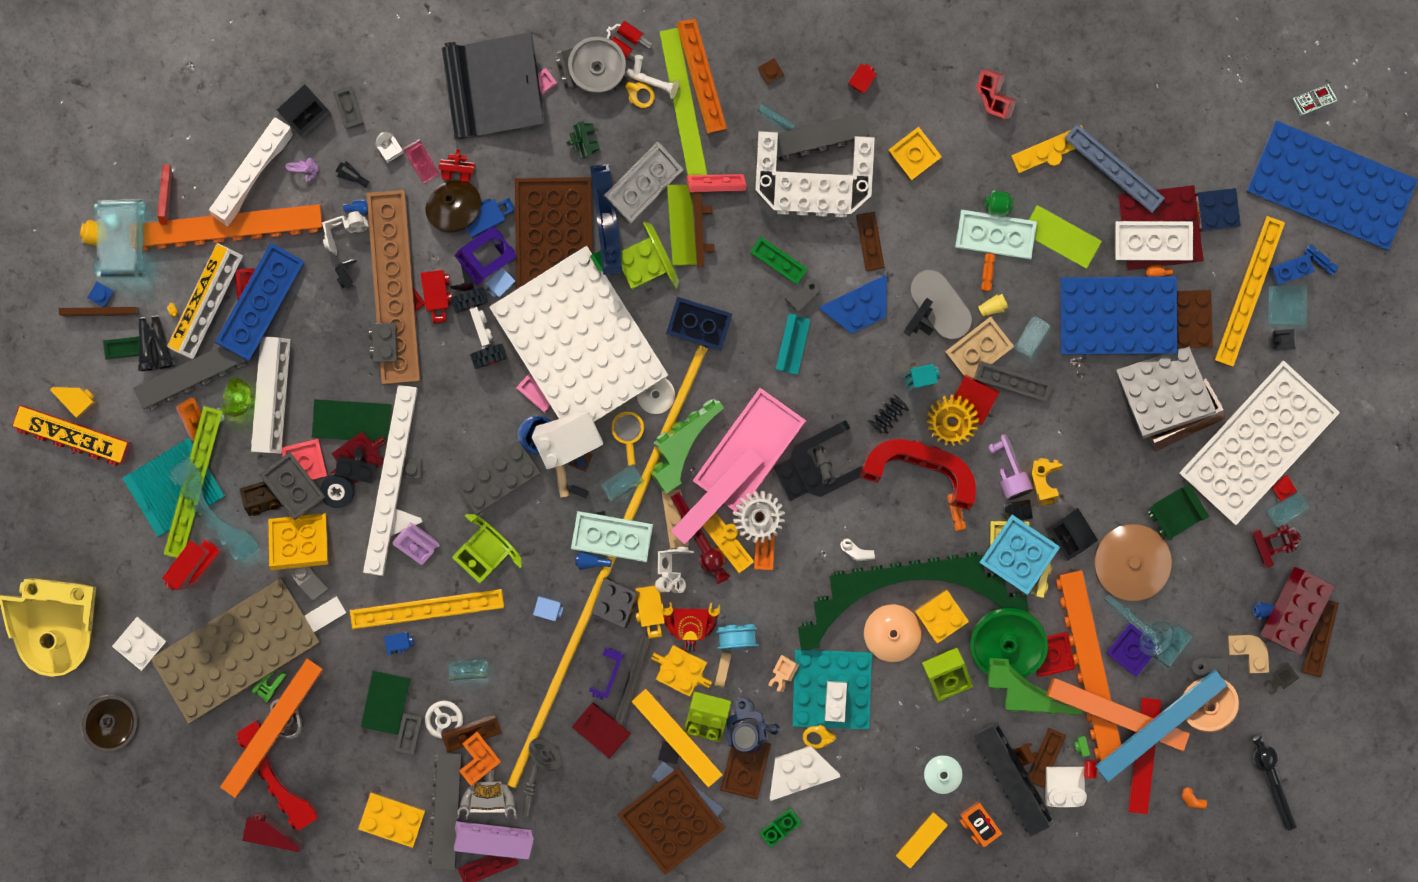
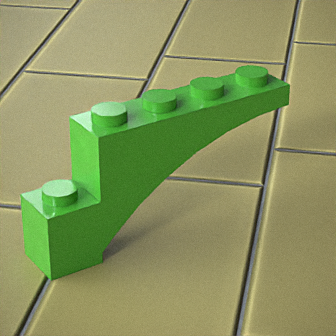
M707 401L702 409L690 413L687 416L688 419L674 424L672 430L668 433L660 434L656 438L657 440L653 442L665 462L657 463L649 473L662 492L667 494L682 483L680 481L681 472L689 449L704 426L724 409L720 401Z
M989 658L988 687L996 690L1006 688L1005 709L1012 712L1023 710L1031 713H1066L1071 716L1083 714V711L1047 697L1048 691L1037 687L1022 677L1011 667L1009 659Z

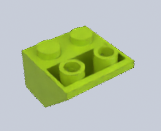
M694 691L684 732L692 736L721 742L731 701Z

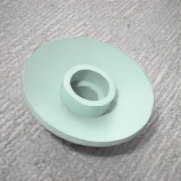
M945 755L937 756L927 763L924 770V779L932 791L939 794H947L956 790L960 785L962 769L954 758ZM941 772L947 773L945 779L940 777Z

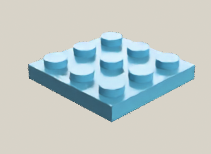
M1011 515L979 563L1028 595L1060 546L1014 515Z

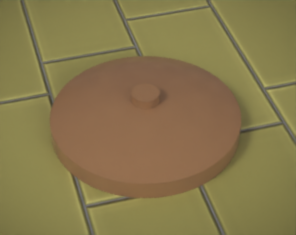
M1129 524L1119 526L1103 537L1096 549L1094 567L1100 584L1111 595L1127 601H1140L1152 597L1163 588L1170 576L1172 559L1168 545L1156 531L1146 526Z

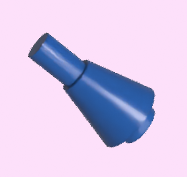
M583 551L580 552V555H576L575 565L578 566L579 570L599 566L611 567L612 564L610 559H600Z
M1258 601L1253 607V614L1257 617V620L1269 618L1275 605Z

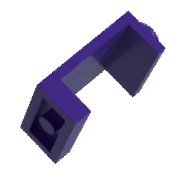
M605 647L603 656L617 660L606 691L591 686L589 692L593 693V697L603 700L604 697L608 698L624 655L623 652Z

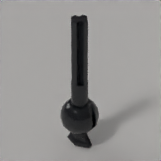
M1259 734L1253 737L1257 750L1253 753L1252 761L1258 770L1265 772L1285 829L1290 831L1297 828L1275 769L1279 762V754L1273 747L1266 746L1263 734Z

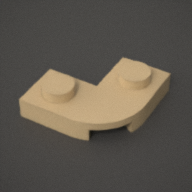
M1253 635L1228 636L1229 655L1248 654L1249 673L1269 672L1268 649L1260 638Z

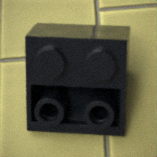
M305 84L277 109L302 138L331 113Z
M1079 508L1046 527L1054 543L1060 546L1059 551L1066 561H1069L1098 541Z

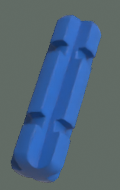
M1309 245L1305 249L1304 253L1306 255L1309 254L1312 260L1321 268L1327 269L1326 272L1333 275L1336 273L1338 266L1330 263L1331 260L1323 253L1317 252V248Z

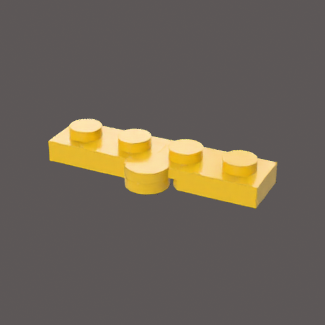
M1070 131L1011 155L1018 174L1045 162L1050 166H1057L1062 160L1061 155L1075 150L1064 139Z
M716 512L702 525L738 573L754 562L736 539L738 535V530L735 529L736 525H725Z

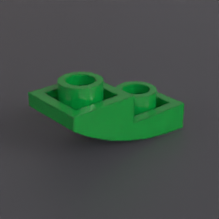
M790 807L762 829L759 834L771 848L801 825L802 820Z

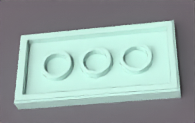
M961 210L955 248L1031 260L1037 221Z
M577 511L571 549L647 562L653 524Z

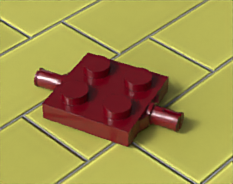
M362 431L331 454L336 461H338L339 455L354 458L355 449L357 446L362 445L364 447L362 460L377 464V469L384 463L378 448L387 443V440H384L385 437L382 436L373 442ZM336 469L331 471L330 474H335ZM350 479L353 484H355V483H357V482L359 481V480Z

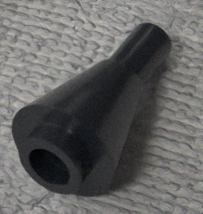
M347 160L345 163L340 162L335 170L338 173L336 177L357 182L365 188L370 183V181L360 176Z

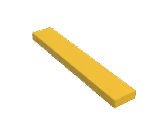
M647 689L631 701L708 788L723 775Z

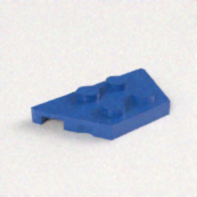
M884 275L819 308L851 334L886 317L887 277Z

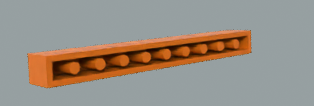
M317 204L242 212L235 216L229 226L224 225L212 216L168 220L167 225H160L159 221L129 224L131 248L140 252L148 251V247H155L156 250L167 249V245H175V248L186 247V243L193 242L194 246L205 245V241L212 240L213 244L224 243V239L231 238L235 242L243 241V237L250 236L254 240L262 239V235L269 234L272 238L281 237V233L288 232L289 235H300V231L307 230L308 233H319V229H324L322 224L323 212L322 206Z
M1082 570L1059 574L1058 579H1056V586L1058 591L1061 590L1063 598H1060L1062 610L1065 609L1067 617H1064L1066 628H1070L1071 632L1068 638L1070 647H1074L1075 654L1072 655L1074 665H1078L1080 672L1077 673L1079 685L1082 684L1083 690L1111 701ZM1085 712L1087 722H1091L1092 729L1089 730L1091 740L1095 741L1096 748L1093 749L1095 759H1099V762H1101L1121 745L1117 725Z

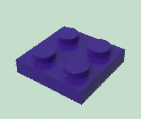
M1129 623L1106 651V654L1137 677L1160 646Z

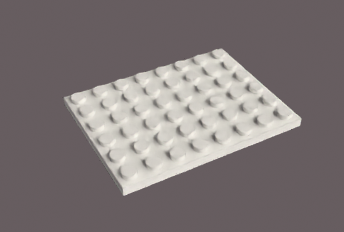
M585 246L489 308L558 418L562 419L589 411L593 421L596 422L669 375L606 275H603V271L600 272L590 258V255H592L591 251Z

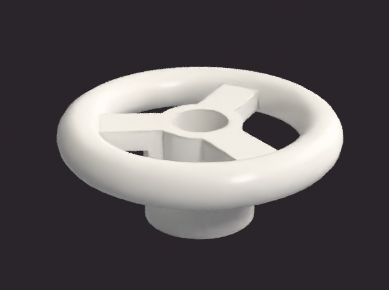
M449 701L434 703L429 707L425 715L427 730L431 735L442 739L441 733L443 729L447 728L451 722H457L455 728L463 725L461 710L457 705ZM439 707L451 708L456 713V716L442 713ZM433 712L437 715L435 719L438 726L437 730L431 725V715ZM441 717H446L447 723H441Z

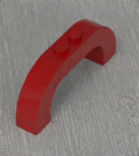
M893 439L879 444L871 451L860 472L859 478L878 483L886 463L893 460L908 462L946 475L953 485L952 506L970 510L974 505L976 483L971 470L965 462L952 453L943 451L936 446H926L920 441Z

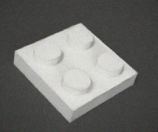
M136 617L112 647L143 671L167 641L143 620Z

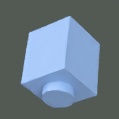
M501 268L486 283L488 286L486 290L494 298L497 295L501 298L516 281Z
M538 596L533 615L556 621L557 618H561L564 607L560 606L561 602Z

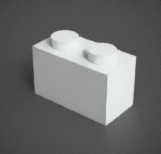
M827 681L825 721L845 722L846 682Z

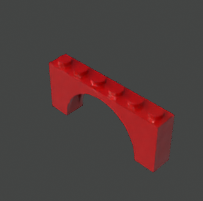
M205 539L201 545L194 540H190L162 577L165 581L164 585L172 591L174 589L182 590L196 587L223 550L208 539Z

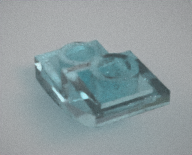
M1177 624L1153 657L1169 668L1180 652L1187 646L1193 635Z

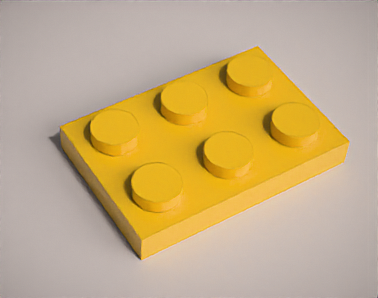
M371 792L358 830L413 848L425 810Z

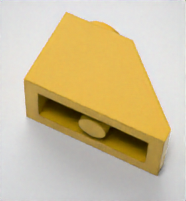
M52 387L50 389L76 418H80L96 403L93 399L95 396L89 389Z

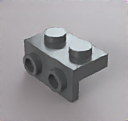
M373 323L372 328H369L370 340L373 339V347H370V358L375 363L397 361L396 323Z

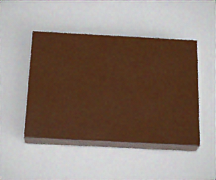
M764 742L762 747L753 753L742 752L736 747H731L720 791L758 800L771 743Z

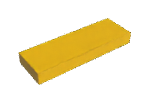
M932 812L900 849L896 857L911 868L948 824Z

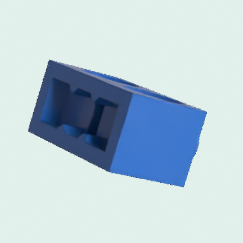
M1309 254L1269 268L1275 286L1315 272Z

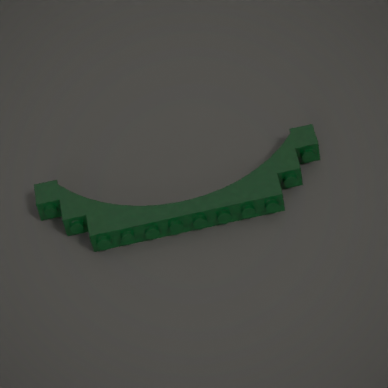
M977 552L966 553V557L960 558L958 554L948 555L946 560H939V557L928 558V562L920 563V560L909 561V565L903 566L901 562L891 563L889 568H882V565L871 566V570L863 571V567L852 569V573L844 574V570L833 571V575L829 576L832 599H829L828 596L817 597V601H813L816 624H813L812 621L801 622V626L798 627L800 649L820 648L819 642L828 628L849 606L869 593L891 584L911 580H936L954 583L985 596L1001 609L1016 608L1029 613L1027 595H1022V592L1010 593L1011 597H1007L1005 579L994 572L988 573V577H985L984 565L979 563L982 555H978Z

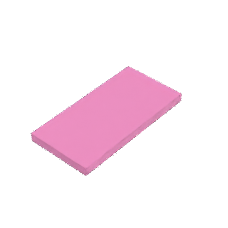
M759 388L693 479V482L708 491L750 447L764 461L724 502L732 510L739 511L735 505L739 504L741 506L743 504L740 498L747 500V493L753 497V491L758 490L807 421Z

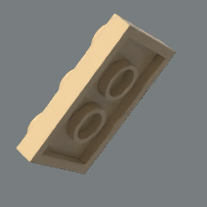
M990 316L945 351V353L963 376L966 374L974 378L979 361L993 364L1014 346Z

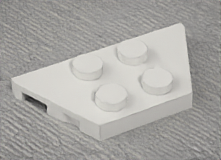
M812 746L776 757L769 795L770 800L772 801L839 778L840 774Z

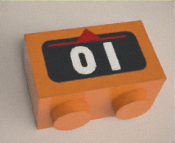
M979 801L960 814L963 818L960 820L961 824L966 830L971 829L973 832L971 837L977 845L982 844L985 847L1002 835V832Z

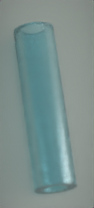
M763 103L758 112L788 131L792 130L795 123Z

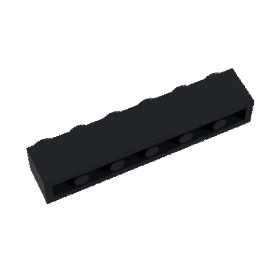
M998 721L978 731L974 735L975 744L982 750L985 762L994 771V778L1003 787L1005 797L1011 801L1014 813L1017 816L1019 815L1023 829L1031 837L1049 828L1055 821Z

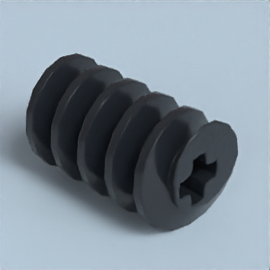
M895 394V398L888 397L890 404L883 403L885 410L878 409L880 416L872 415L875 421H867L880 434L882 432L888 434L887 427L894 428L892 421L899 422L897 415L904 417L902 410L909 411L908 406Z

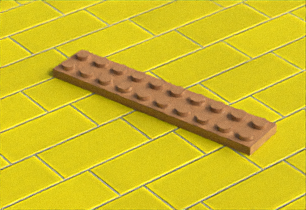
M406 190L367 193L377 323H396L397 361L380 362L382 384L421 381Z

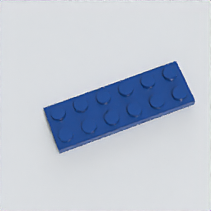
M270 242L217 337L215 344L249 362L304 261Z

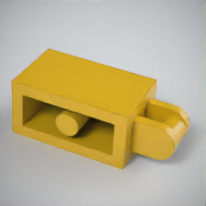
M655 585L636 588L635 590L640 592L636 602L639 608V612H636L637 623H641L642 627L647 626L649 639L662 637L660 624L665 622L661 612L660 591L656 589ZM657 624L658 630L651 631L650 625Z

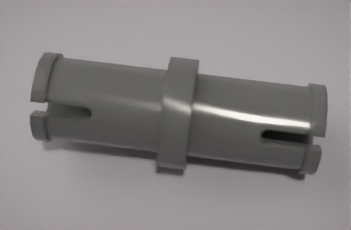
M824 446L816 447L813 452L818 462L817 468L821 471L824 483L827 484L828 481V484H831L836 480L831 468L832 462L828 459Z

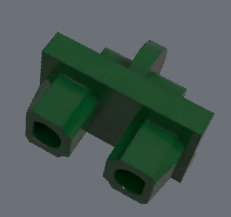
M584 121L573 125L574 132L569 133L571 140L567 141L566 144L567 146H573L574 152L579 151L581 159L587 158L600 150L597 140L592 142L588 140L587 135L595 133L593 123L584 124Z

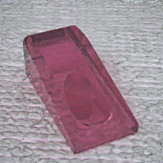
M420 139L403 148L423 183L439 174Z

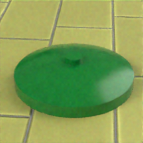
M1016 608L998 609L986 614L974 627L970 642L971 654L977 666L987 675L989 658L1009 659L1011 667L1022 677L1026 678L1036 672L1046 658L1048 650L1047 634L1039 620L1030 613Z

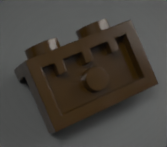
M264 481L240 488L243 506L248 516H257L262 512L277 510L282 506Z

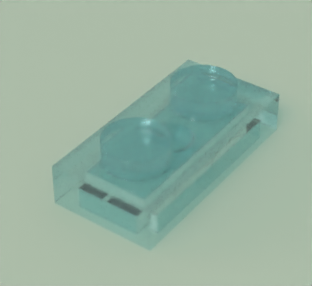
M632 464L601 484L610 501L613 502L644 482L635 465Z
M1297 491L1266 512L1275 526L1279 527L1310 506L1302 493Z
M487 659L449 662L450 681L488 678Z

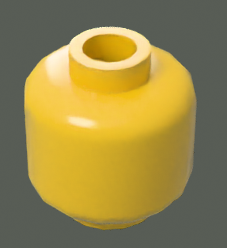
M87 220L86 223H82L79 238H82L84 244L99 247L102 241L106 242L108 230H105L104 223Z

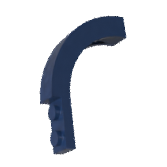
M609 164L590 166L603 275L614 276L623 272L616 209L604 197L612 188Z

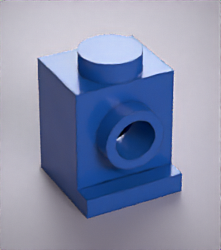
M409 632L384 636L387 655H392L394 650L396 654L407 652V648L414 646L413 636L409 635Z

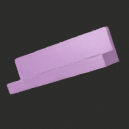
M456 821L454 851L529 859L534 839L531 830Z

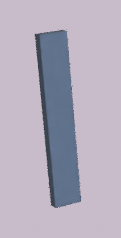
M1078 124L1064 138L1151 213L1165 199Z

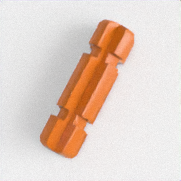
M987 253L984 259L986 263L983 267V282L981 285V290L983 291L992 290L991 281L993 280L994 273L993 263L995 262V255Z
M953 494L947 496L949 503L952 501ZM949 506L953 521L955 520V530L966 529L965 521L962 520L964 518L962 508Z

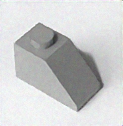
M311 566L287 570L312 600L328 589Z

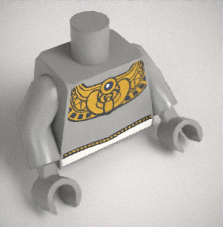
M493 769L482 777V781H477L472 786H468L462 796L460 809L457 812L458 819L460 814L464 813L466 814V820L469 818V813H505L507 820H509L508 815L513 813L515 819L517 818L514 795L502 781L494 780Z

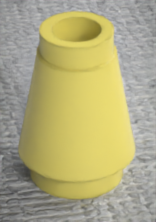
M996 294L978 307L984 317L1005 312L1008 305L1003 294L999 296Z

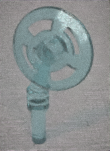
M1110 594L1106 596L1104 600L1119 611L1121 616H1124V619H1128V622L1131 621L1143 631L1140 638V648L1146 655H1158L1169 647L1174 637V630L1168 622L1158 621L1148 626L1136 616L1135 612L1132 613V609L1129 610L1128 606H1123ZM1159 625L1165 626L1167 630H1164ZM1163 636L1166 637L1164 642L1158 646L1157 644L1161 642ZM1144 644L1151 647V649L1145 648Z

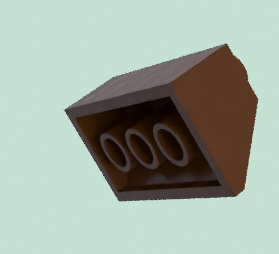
M1207 379L1203 381L1215 407L1216 414L1148 437L1156 452L1225 419L1224 409Z

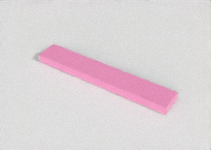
M749 447L670 532L685 544L764 460Z

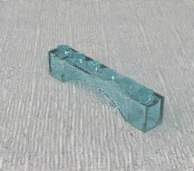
M189 456L170 469L172 474L169 476L175 485L180 484L184 489L181 491L187 500L192 499L196 504L193 506L199 515L204 514L207 518L205 522L211 530L215 529L219 533L217 538L223 545L227 543L231 548L229 553L235 560L239 558L243 562L260 549L259 544L247 530L227 524L210 509L202 493L200 470Z

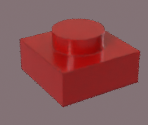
M1288 475L1277 480L1271 487L1279 501H1283L1297 492Z

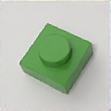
M1084 735L1076 737L1077 742H1074L1076 752L1080 753L1082 757L1090 755L1086 737Z

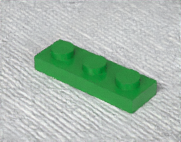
M761 236L750 251L751 254L796 285L808 270Z

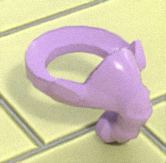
M308 158L306 162L300 160L297 163H287L285 165V168L291 172H311L306 174V182L313 180L319 170L318 165L312 158Z

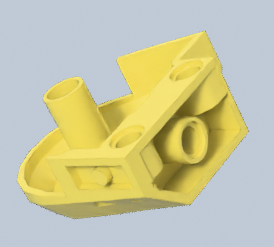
M29 578L24 579V582L20 584L19 592L22 596L0 595V606L8 637L14 639L17 652L29 669L40 675L54 677L65 675L77 669L85 660L90 648L96 587ZM51 636H53L55 639L54 644H52L50 641Z

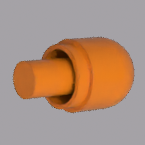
M1150 265L1146 269V276H1173V268Z

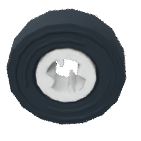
M334 474L329 475L322 481L320 491L325 496L322 501L332 508H341L348 505L354 496L353 483L346 477ZM335 488H336V489H339V488H340V489H341V491H340V494H341V495H339L338 493H335V494H334V493H333V490H334Z

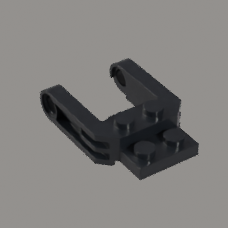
M847 420L796 444L791 458L774 466L790 501L806 493L822 497L859 478L862 466L836 478L831 484H823L822 477L811 455L807 452L808 449L850 429Z

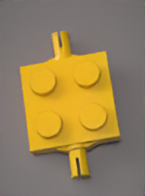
M675 645L672 646L670 652L665 657L654 652L651 660L661 664L656 680L689 697L698 684L708 689L712 684V681L702 677L707 662Z

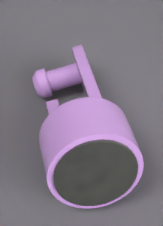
M1003 434L1001 435V442L990 444L988 448L993 455L1004 448L1007 452L1015 475L1010 477L1006 469H1001L1000 473L1003 480L1000 484L1006 499L1013 500L1032 492L1033 486L1027 472H1022L1007 435Z

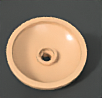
M885 605L876 609L868 617L864 627L865 643L870 652L883 661H902L910 657L918 648L921 641V626L917 617L909 609L900 605ZM892 630L897 632L896 637L890 636Z
M1201 678V679H1199V680L1193 682V683L1186 689V691L1184 692V694H1185L1187 691H1189L1192 687H1194L1198 682H1200L1203 678ZM1224 680L1228 686L1186 719L1187 723L1202 732H1216L1230 725L1239 710V698L1234 687ZM1211 707H1215L1214 711H1209Z

